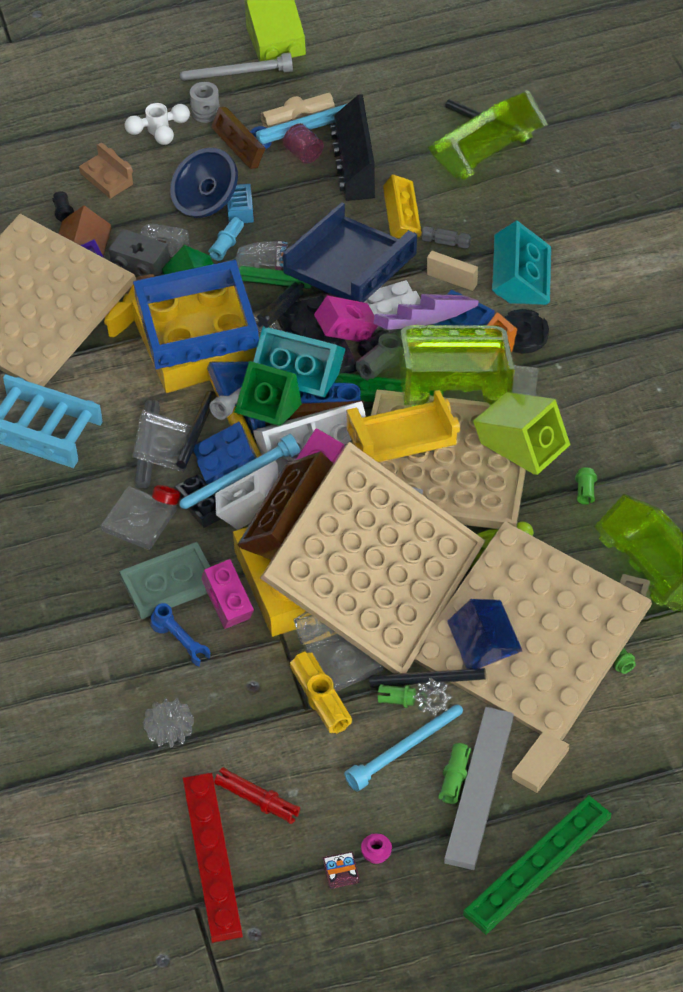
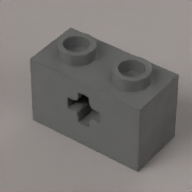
M125 229L121 231L109 248L110 261L138 276L153 274L155 277L160 276L162 268L170 261L167 243Z

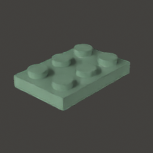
M198 542L119 571L120 578L141 619L151 616L158 604L166 603L172 608L208 594L201 578L204 570L209 568L210 565Z

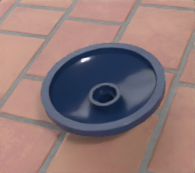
M203 148L187 156L177 167L171 181L170 193L176 208L192 218L207 217L222 209L231 199L237 186L238 170L234 160L225 151L218 148Z

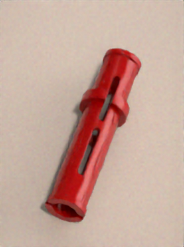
M224 767L219 770V773L223 775H216L215 785L221 786L259 806L260 810L265 814L272 813L289 824L295 822V818L292 815L298 817L300 812L299 806L280 798L277 792L273 790L267 791Z

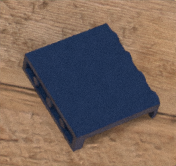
M341 202L305 235H302L290 248L284 251L282 257L284 274L339 298L365 302L416 255L417 234L408 230L400 239L346 217L345 203Z

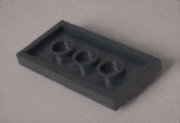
M323 295L295 302L277 319L281 330L284 332L345 348L339 374L357 371L356 361L345 339L326 336L314 315L325 299Z

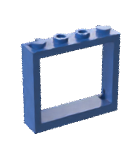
M236 260L133 281L135 299L155 369L257 348L259 342L258 328ZM234 286L245 319V327L159 344L148 304Z

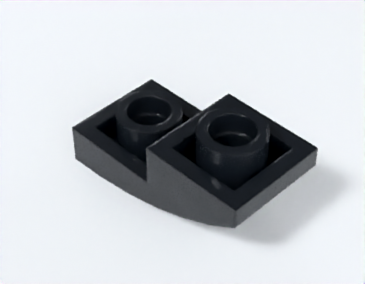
M199 475L187 478L184 482L174 487L180 492V498L183 499L208 484ZM213 495L188 508L203 528L221 520L216 515V498Z

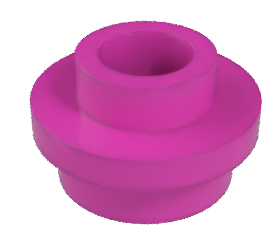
M371 834L363 840L361 852L366 860L379 864L389 858L392 852V845L386 836ZM380 845L382 847L380 849H373L371 846Z

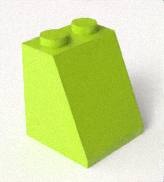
M244 0L246 28L259 61L274 60L283 53H291V58L306 55L305 35L295 0Z
M506 392L473 420L482 445L532 474L538 475L570 446L556 399Z

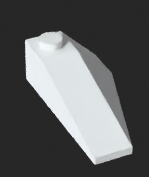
M360 401L285 421L280 426L273 424L253 430L257 447L261 455L278 447L277 443L281 442L280 439L291 433L302 451L316 428L345 445L351 441L346 429V410L357 407L361 417H366L363 403ZM299 454L292 458L289 456L284 458L282 456L275 460L278 463V476L286 463L296 460Z

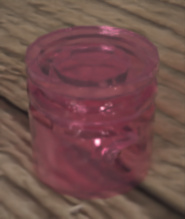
M302 123L293 125L288 129L283 138L284 146L305 164L314 162L321 155L324 148L322 140Z

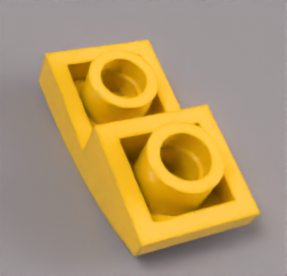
M134 284L129 294L126 293L124 295L123 302L118 301L105 316L104 324L108 327L109 337L117 336L134 321L131 299H135Z

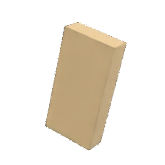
M431 251L427 257V275L471 291L477 286V266Z
M543 731L512 772V779L538 793L569 751V744Z

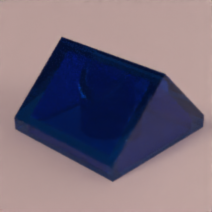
M470 599L447 621L467 669L481 668L522 652L521 645L501 600Z

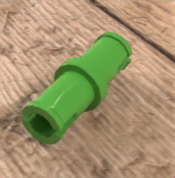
M453 744L449 763L443 770L444 781L439 793V799L448 804L457 803L461 784L467 777L465 769L471 748H468L466 744Z

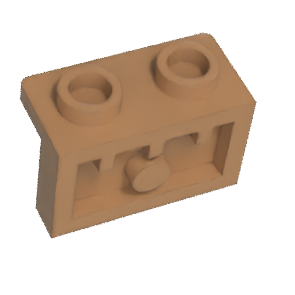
M101 142L97 145L98 155L80 165L79 170L80 174L111 199L133 185V169L127 161H123L118 157L112 148L106 147Z

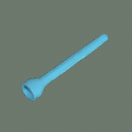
M291 433L280 439L281 442L277 443L278 447L181 499L180 507L188 509L282 456L284 458L288 456L290 458L301 452L295 438Z
M458 704L452 706L366 765L352 766L344 772L346 781L353 790L360 791L369 784L368 781L371 780V775L460 716L463 712L462 706Z

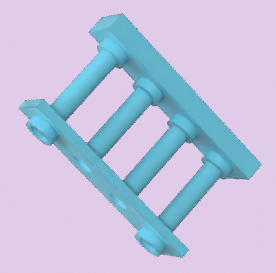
M5 374L3 380L7 396L0 405V444L74 468L78 462L75 442L88 422L99 426L103 422L100 405L90 400L86 401L25 381L20 377ZM17 399L30 403L17 423L3 420ZM41 406L54 410L41 431L27 428ZM64 414L78 418L65 439L51 436Z

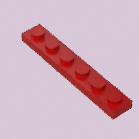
M212 773L184 777L185 796L212 943L243 937L213 775Z

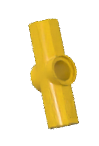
M302 652L296 655L290 662V668L308 696L309 706L317 711L329 733L338 734L345 731L352 723V717L336 693L332 679L324 673L313 653Z

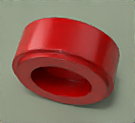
M157 485L154 487L152 498L161 503L177 505L181 494L172 487Z

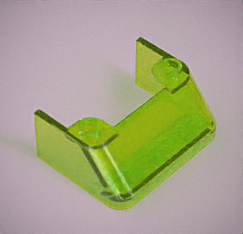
M527 90L498 102L432 143L428 148L431 154L455 178L461 177L464 180L475 173L473 169L477 164L514 141L519 140L520 143L527 141L533 137L531 132L545 127L548 123L530 91Z

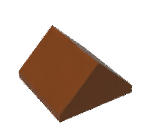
M83 205L62 221L59 235L80 246L95 239L104 257L111 232V224Z

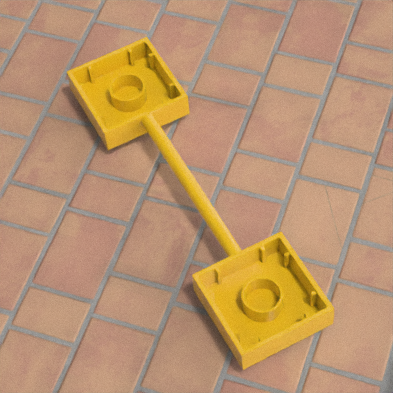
M234 286L148 304L160 345L246 326ZM131 299L134 321L153 362L136 299ZM257 348L156 369V372L166 393L210 380L217 397H219L207 370L209 362H253ZM234 406L233 413L227 417L230 426L237 422L241 423L258 458L261 456V453L243 415L234 413L236 408ZM248 527L233 531L235 553L271 636L274 637L320 622L260 579L271 559L243 550L237 545Z

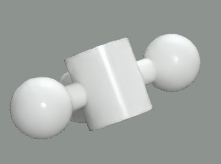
M153 103L147 106L145 110L146 118L141 119L135 115L130 116L126 119L124 126L125 130L131 135H137L142 132L144 127H147L148 132L154 135L155 140L159 144L167 145L171 143L174 137L173 130L169 127L168 121L174 120L177 123H184L189 119L190 111L186 105L177 104L172 108L171 112H167L165 105Z

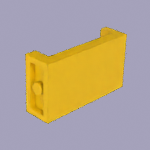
M440 390L434 391L433 402L362 418L357 407L346 410V429L353 445L376 462L456 445L457 433L460 432L458 418L452 416L449 400L443 398Z

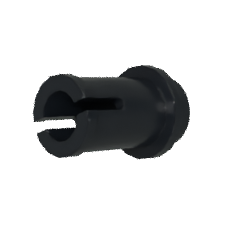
M59 191L53 195L52 201L55 205L54 215L56 219L62 222L74 213V209L69 204L67 193Z
M380 329L369 339L360 341L357 348L360 356L363 357L377 346L379 337L387 332Z

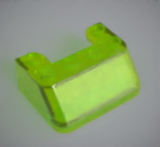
M411 325L401 330V388L404 405L417 406L427 403L430 399V390H440V392L446 390H462L465 392L482 390L483 399L490 405L506 392L512 393L515 368L505 329L499 326Z
M623 494L594 526L601 534L599 536L600 541L608 548L614 546L620 552L626 553L631 558L629 560L630 565L648 577L646 580L650 581L649 589L652 592L650 597L655 603L661 607L666 605L673 611L677 609L683 611V532L659 508Z

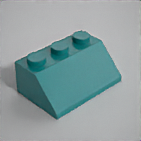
M516 220L494 234L492 291L510 304L547 305L550 303L551 246Z
M263 326L253 362L294 373L297 377L299 391L325 398L339 375L345 348Z

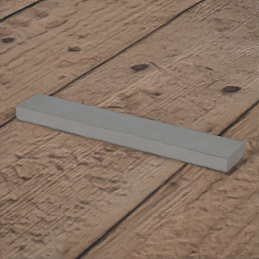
M485 707L444 864L475 870L514 720V714L511 712Z

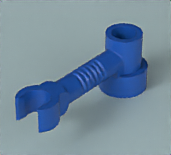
M158 604L151 615L150 624L152 629L162 634L170 631L187 649L192 663L200 667L201 661L196 654L203 653L210 659L211 653L209 648L195 642L174 620L172 608L168 604Z

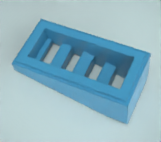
M251 184L237 185L231 199L227 203L229 222L234 217H238L244 223L254 222Z

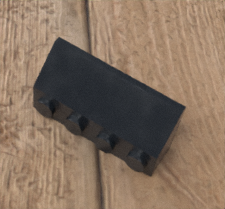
M360 94L334 115L335 125H330L331 139L336 140V142H333L334 157H339V159H336L337 174H342V176L338 177L339 190L344 191L346 201L375 198V162L363 94Z

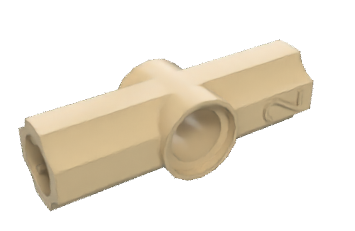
M330 92L306 100L296 96L288 99L282 107L262 112L261 121L264 127L269 128L335 108V104Z

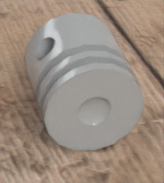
M196 83L190 89L191 113L196 121L201 123L212 122L218 107H220L218 88L213 83Z

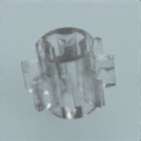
M429 678V683L422 685L419 683L418 695L413 696L415 700L422 702L418 709L423 713L429 709L430 714L436 717L437 711L442 709L447 711V702L452 699L449 693L444 692L448 685L444 682H440L437 685L433 678ZM434 693L436 698L432 701L430 696Z

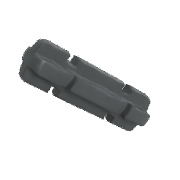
M424 226L421 236L423 241L432 242V240H435V243L454 247L457 244L459 248L465 249L469 248L471 243L470 234L461 232L459 235L457 231L440 228L434 230V227Z

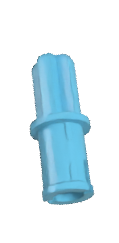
M234 217L224 230L219 231L216 242L208 251L213 259L221 261L228 249L235 245V238L244 227V222L238 217Z

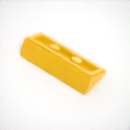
M392 174L383 186L390 235L400 239L409 230L416 233L417 237H420L422 232L413 181Z

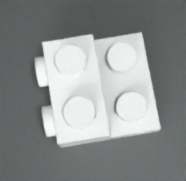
M407 280L379 288L364 303H368L374 315L397 314L398 304H420L421 299L417 291H412ZM378 326L375 333L380 329L385 330L387 333H393L396 329L387 330Z

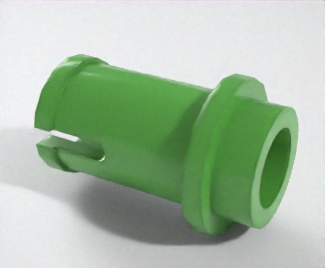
M581 468L575 475V480L578 482L577 501L581 504H589L590 497V502L593 503L595 501L594 483L597 481V475L591 468Z
M623 648L614 661V669L623 674L630 672L636 665L634 661L635 656Z
M380 684L378 692L390 693V696L378 695V703L403 705L404 708L414 706L415 688H410V685L396 687Z

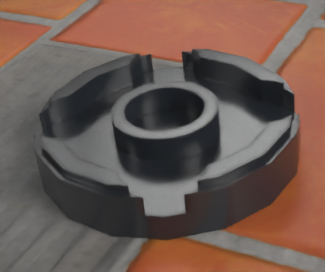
M518 309L508 312V315L504 317L517 328L512 352L521 354L533 353L547 343L549 336L548 322L545 318L539 317V313L533 310Z

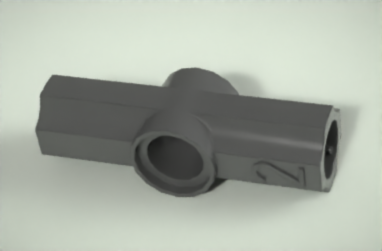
M418 327L396 329L393 333L381 335L378 345L356 362V369L360 376L368 381L370 378L374 379L386 368L396 367L399 364L400 357L422 339V333Z

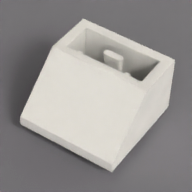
M273 461L215 493L216 515L237 530L250 524L279 477L278 463Z

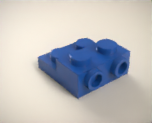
M240 422L196 444L194 448L198 466L207 484L257 458Z

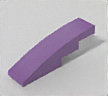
M421 294L420 304H398L397 314H375L374 324L387 330L431 325L456 317L478 306L479 301L465 295Z

